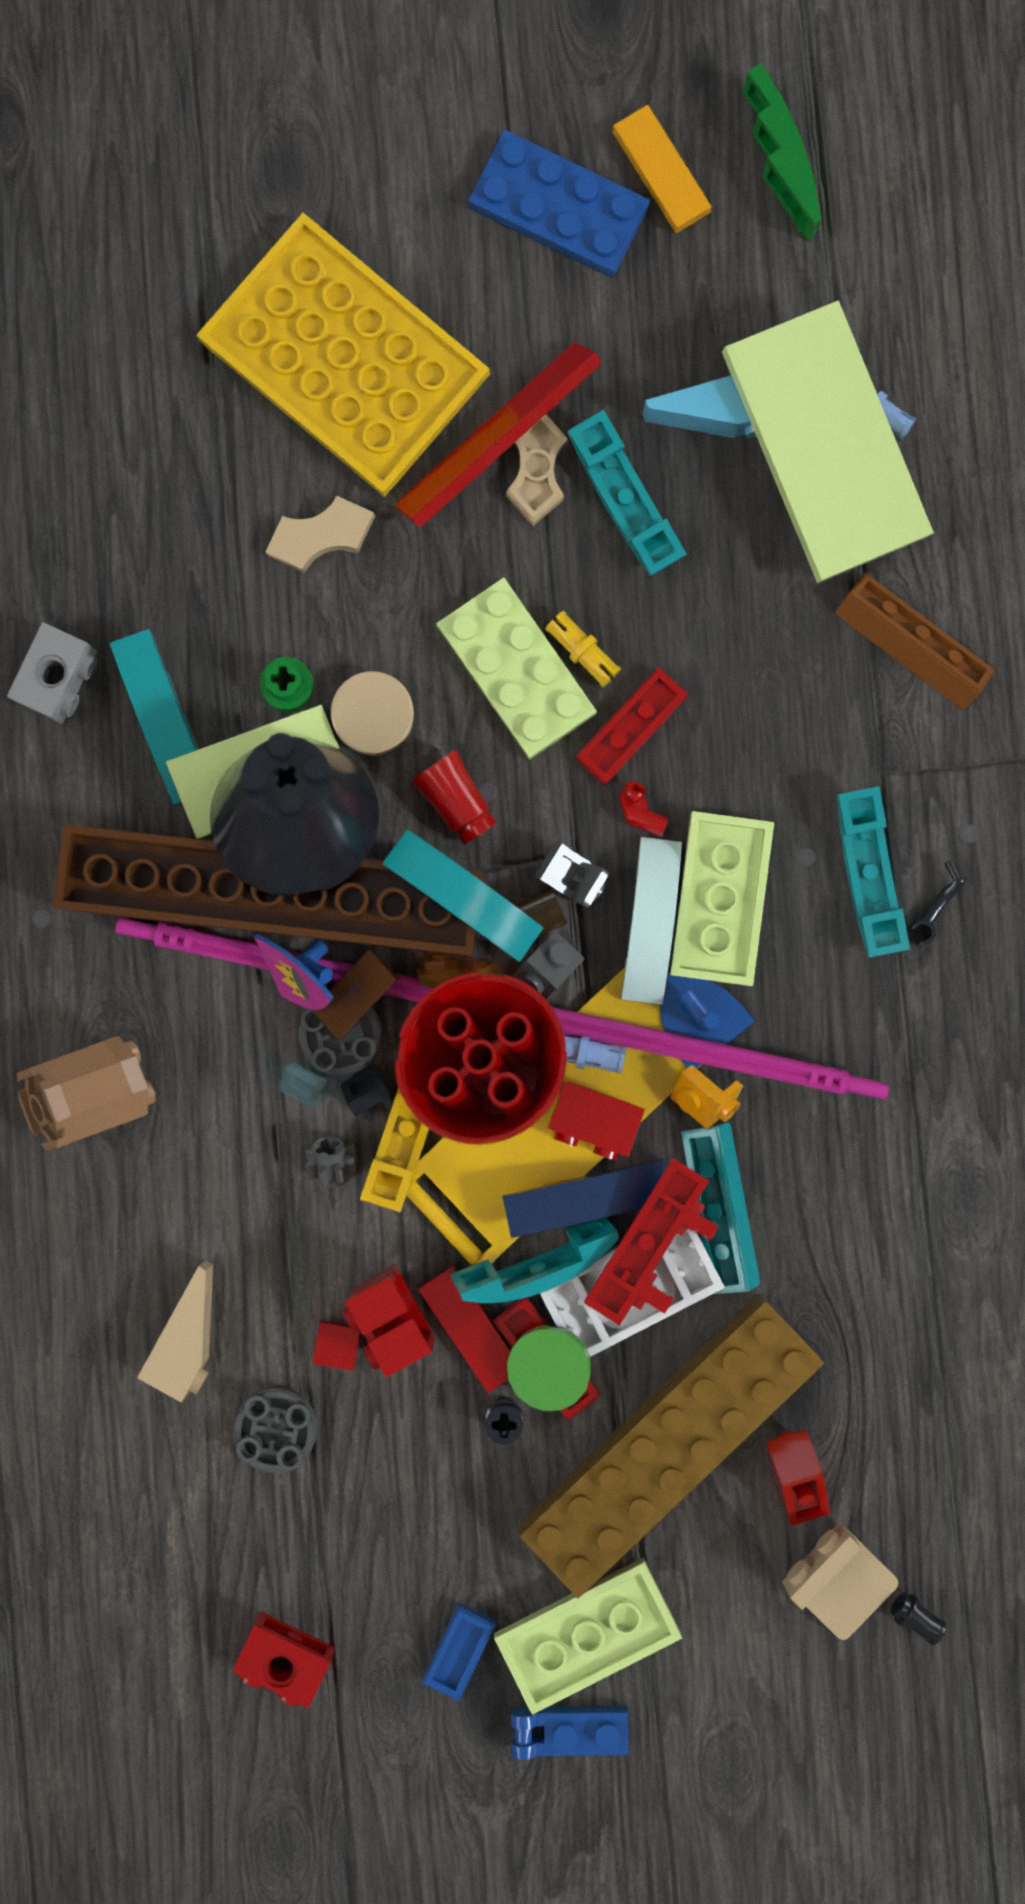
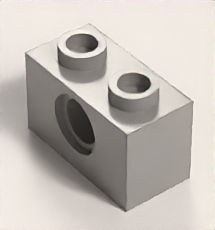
M42 622L7 697L25 708L63 724L65 718L71 717L78 706L79 695L77 693L83 680H88L96 668L97 658L95 655L97 651L87 642ZM56 667H63V679L57 684L50 685L48 676L51 670Z

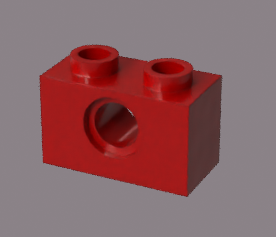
M260 1611L232 1672L238 1674L240 1679L251 1687L261 1688L263 1686L277 1693L279 1699L288 1705H302L309 1709L331 1663L335 1646ZM279 1656L285 1657L290 1660L293 1667L280 1669L274 1664L272 1659Z

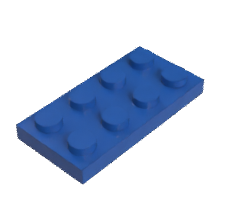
M504 129L468 204L469 209L614 278L649 208L650 200Z

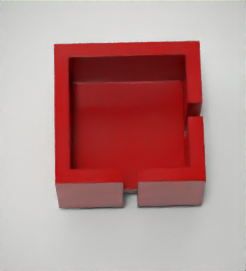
M396 1264L352 1288L345 1300L347 1308L343 1310V1313L352 1331L356 1333L360 1330L367 1339L368 1345L364 1347V1352L375 1371L381 1368L387 1378L432 1353L435 1335Z

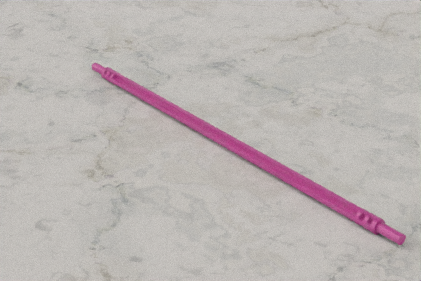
M119 917L116 923V933L154 941V945L158 947L269 970L258 944L164 922L154 925ZM286 950L295 958L300 954V952ZM323 957L317 961L332 970V978L328 982L331 984H337L355 965ZM395 973L400 978L384 995L419 1002L428 992L442 983ZM552 1007L566 1035L580 1038L586 1036L594 1041L844 1095L847 1091L886 1100L889 1093L888 1083L851 1076L848 1070L836 1069L816 1063H808Z

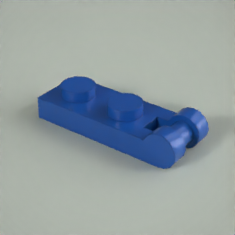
M627 1706L547 1707L533 1715L528 1707H519L511 1711V1726L515 1729V1738L511 1741V1756L515 1759L528 1760L535 1756L629 1755ZM544 1726V1736L532 1737V1728Z

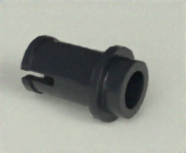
M901 1593L891 1606L890 1613L894 1616L895 1623L900 1626H908L930 1645H936L943 1638L947 1629L945 1626L946 1622L920 1605L919 1598L914 1594L907 1595L906 1593Z

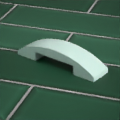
M646 837L640 838L636 871L637 879L621 1000L658 1005L663 1003L675 921L682 842Z

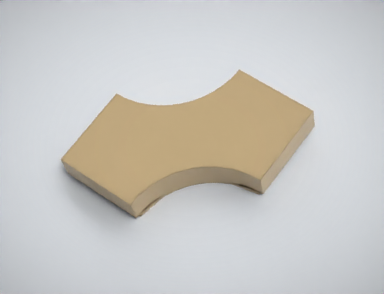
M547 414L514 443L520 458V469L516 480L506 492L509 500L532 526L564 500V495L555 479L554 466L559 453L568 444V438Z
M336 496L333 503L317 516L307 519H292L282 516L265 553L268 557L303 573L307 571L315 559L327 552L345 550L358 553L375 518L374 512Z

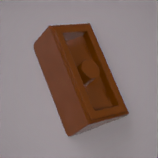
M369 949L329 991L334 997L329 1005L313 1011L332 1034L340 1040L400 977Z

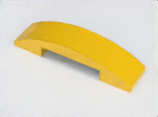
M399 1088L360 1200L401 1213L429 1128L411 1112Z

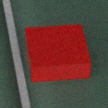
M321 1320L312 1364L354 1371L361 1331L359 1330L354 1333L347 1324Z

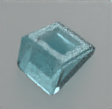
M290 1063L286 1065L283 1071L279 1090L309 1107H315L328 1082L327 1079L296 1063Z

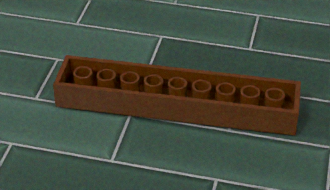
M63 824L53 908L466 957H474L477 933L476 930L384 866L382 864L384 861L366 859L349 878L323 892L319 889L306 893H295V896H280L258 890L238 878L223 862L214 841ZM467 870L480 881H483L482 872Z

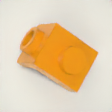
M691 1065L681 1073L670 1098L684 1112L691 1115L703 1127L708 1129L719 1119L726 1122L737 1111L740 1102L736 1099L743 1085L736 1080L726 1090L722 1091Z

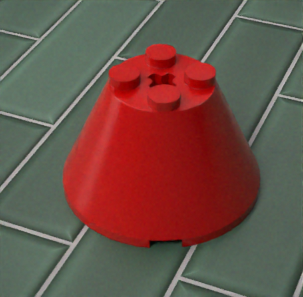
M479 972L469 973L438 985L428 992L412 1009L399 1035L401 1040L398 1059L395 1062V1072L405 1103L416 1118L427 1128L446 1139L458 1143L472 1145L493 1144L513 1138L526 1131L542 1118L551 1107L565 1077L567 1044L561 1022L547 1000L533 987L508 975H480Z

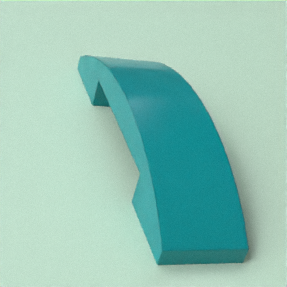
M600 411L568 430L572 444L596 492L621 535L647 573L652 576L686 556L687 554L667 519H662L623 451L624 444L605 411Z
M880 787L838 794V818L845 867L853 906L867 956L870 958L909 950L910 946L903 909L898 908L883 829L887 827Z
M408 829L382 863L518 962L521 961L543 930L541 925L496 891Z
M606 1217L579 1223L566 1228L569 1240L567 1244L497 1272L488 1259L452 1273L450 1277L461 1299L466 1302L499 1303L531 1297L553 1289L588 1269L619 1239L618 1232Z

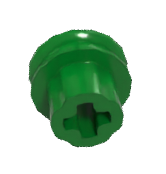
M282 657L274 659L266 665L261 673L259 682L261 694L268 704L278 711H298L307 705L313 696V676L306 665L296 658ZM289 674L292 679H295V682L288 683L287 690L282 691L277 681L283 675Z

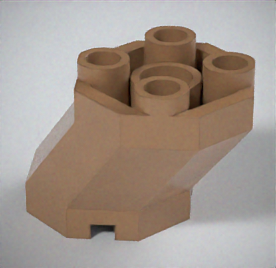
M119 1036L17 1073V1082L25 1079V1088L18 1090V1100L30 1131L35 1137L43 1134L48 1141L41 1144L46 1151L62 1147L148 1114V1105L155 1103V1092L151 1083L144 1079L139 1065L141 1056L137 1045L132 1040L123 1042Z

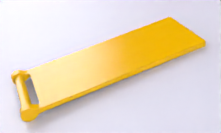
M624 969L577 1012L665 1031L661 1020L660 1005L621 1000ZM626 1048L621 1074L588 1066L580 1069L575 1067L576 1064L567 1062L564 1080L645 1109L642 1122L673 1092L681 1073L687 1067L677 1058ZM558 1095L542 1118L526 1131L513 1138L493 1144L472 1145L458 1143L443 1137L418 1161L407 1197L471 1264L470 1266L488 1259L492 1264L519 1238H511L503 1201L504 1194L584 1177L604 1158L592 1153L595 1145L579 1140L577 1147L553 1139L556 1131L549 1129L547 1126ZM423 1173L434 1182L488 1240L491 1246L482 1253L416 1182Z

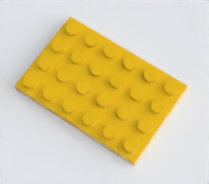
M302 213L197 334L199 342L383 497L390 492L490 375V369L305 213Z

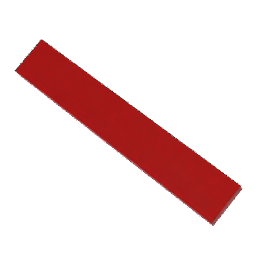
M573 342L394 504L401 515L419 528L428 522L600 366L601 361L596 352Z

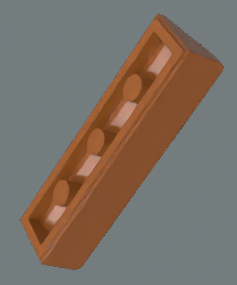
M866 573L863 574L835 612L838 617L960 709L965 710L981 694L995 672L993 668Z

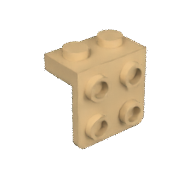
M841 1522L833 1529L827 1531L818 1540L816 1547L803 1560L798 1561L782 1581L790 1599L802 1610L807 1607L841 1640L848 1639L898 1587V1580L895 1575Z

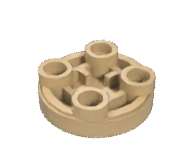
M368 671L352 676L339 687L331 705V720L337 735L346 746L358 753L378 757L396 749L408 737L414 721V708L408 691L397 679L382 672Z

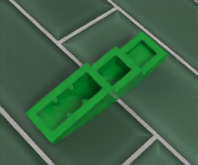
M760 63L747 72L742 94L757 114L752 136L767 156L762 178L805 239L809 241L815 237L821 221L814 176L802 138L787 105L764 66Z

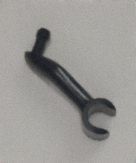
M952 860L944 863V866L948 869L953 882L945 886L938 893L921 921L913 922L908 927V931L918 926H922L926 930V937L923 941L916 943L918 946L929 944L934 940L936 930L933 923L947 903L966 883V876H960L955 867L956 864Z

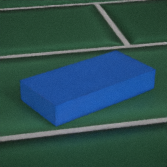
M458 1602L422 1677V1683L460 1701L496 1626V1620Z

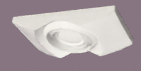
M687 1228L683 1236L678 1233L676 1234L653 1271L657 1274L653 1284L666 1295L674 1297L672 1304L665 1314L646 1302L641 1310L632 1306L619 1326L584 1303L586 1296L617 1246L610 1249L597 1262L576 1277L553 1289L540 1293L557 1328L568 1329L580 1338L591 1357L725 1287L697 1232Z

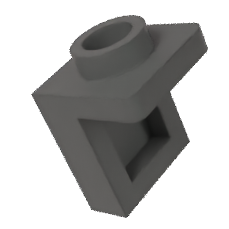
M555 841L534 877L569 900L589 907L592 901H595L603 892L604 881L609 872L602 867L593 865L565 845Z
M554 931L514 973L513 977L533 987L547 1000L585 958L557 931Z

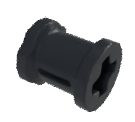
M503 1397L496 1399L487 1408L485 1428L491 1440L495 1443L506 1445L513 1443L519 1438L523 1429L521 1407L513 1399ZM501 1413L509 1414L508 1428H500L498 1420Z

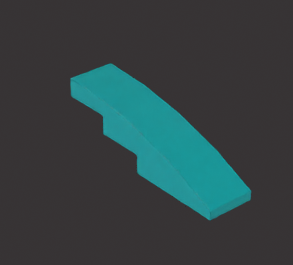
M147 629L109 644L173 805H178L182 802L166 762L197 751L198 747L187 716L183 713L170 675L165 670L153 633Z

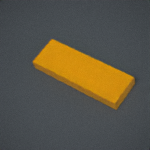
M649 105L644 106L613 125L614 136L676 234L710 214L712 206Z

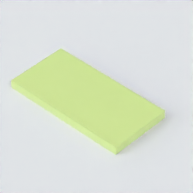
M839 300L725 346L722 351L723 357L817 583L920 541L934 533Z

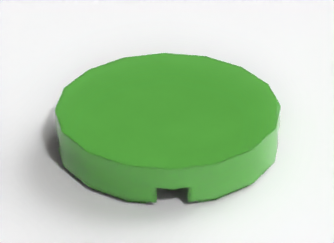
M548 1325L537 1326L523 1333L512 1347L507 1362L508 1379L516 1395L527 1405L542 1411L563 1410L575 1404L587 1389L591 1375L590 1354L583 1341L570 1330L562 1327H548Z

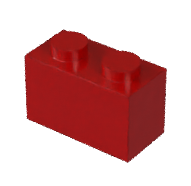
M564 1080L547 1127L556 1131L553 1137L555 1140L577 1147L579 1140L595 1145L592 1153L616 1161L618 1154L629 1157L645 1109Z

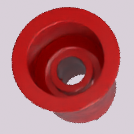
M458 750L451 752L410 782L441 816L451 832L455 833L457 831V835L464 845L497 823L491 813L486 811L490 807L468 774Z

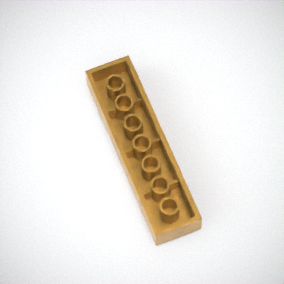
M760 1294L756 1295L519 1521V1535L521 1539L579 1599L825 1363Z

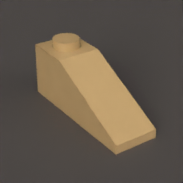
M204 1261L198 1266L137 1377L179 1402H182L190 1392L197 1395L209 1374L208 1371L203 1369L209 1358L213 1264L208 1261Z

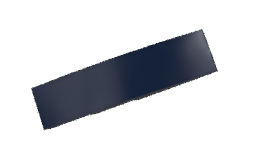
M665 1159L590 1173L584 1177L504 1194L503 1201L511 1238L641 1209L666 1169Z

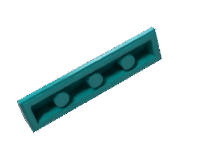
M730 1123L712 1125L708 1129L700 1127L683 1130L681 1135L687 1167L709 1180V1183L698 1199L699 1202L705 1205L701 1215L719 1227L711 1241L700 1235L701 1242L725 1287L714 1294L750 1291L760 1285V1278Z

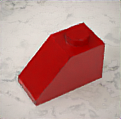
M807 1430L783 1432L776 1436L775 1439L766 1441L771 1466L790 1526L830 1514L823 1471Z

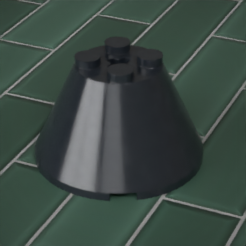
M286 733L272 735L267 741L235 761L218 783L210 808L211 833L223 862L238 878L248 885L263 892L280 896H295V893H306L319 889L323 892L349 878L368 857L375 843L379 826V808L376 792L363 768L351 756L335 746L313 739L293 737Z

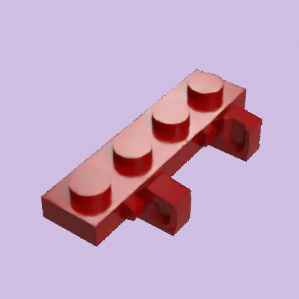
M672 1158L586 1296L584 1303L619 1326L632 1306L641 1310L646 1302L665 1314L672 1304L674 1297L666 1295L653 1284L657 1278V1274L653 1271L677 1233L683 1236L686 1229L689 1228L705 1237L708 1241H711L719 1228L718 1225L701 1215L705 1205L698 1201L709 1180Z

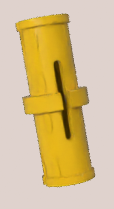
M565 611L560 612L556 616V621L566 631H563L554 620L547 625L545 630L571 653L569 658L575 664L580 662L600 685L605 687L611 681V678L600 667H603L613 678L621 671V667L617 666L596 645L597 639L593 635L587 636L567 616Z

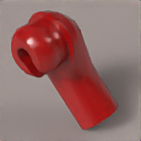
M636 781L627 783L619 795V803L625 820L634 827L662 837L669 818L649 810L644 796L646 790L641 783Z

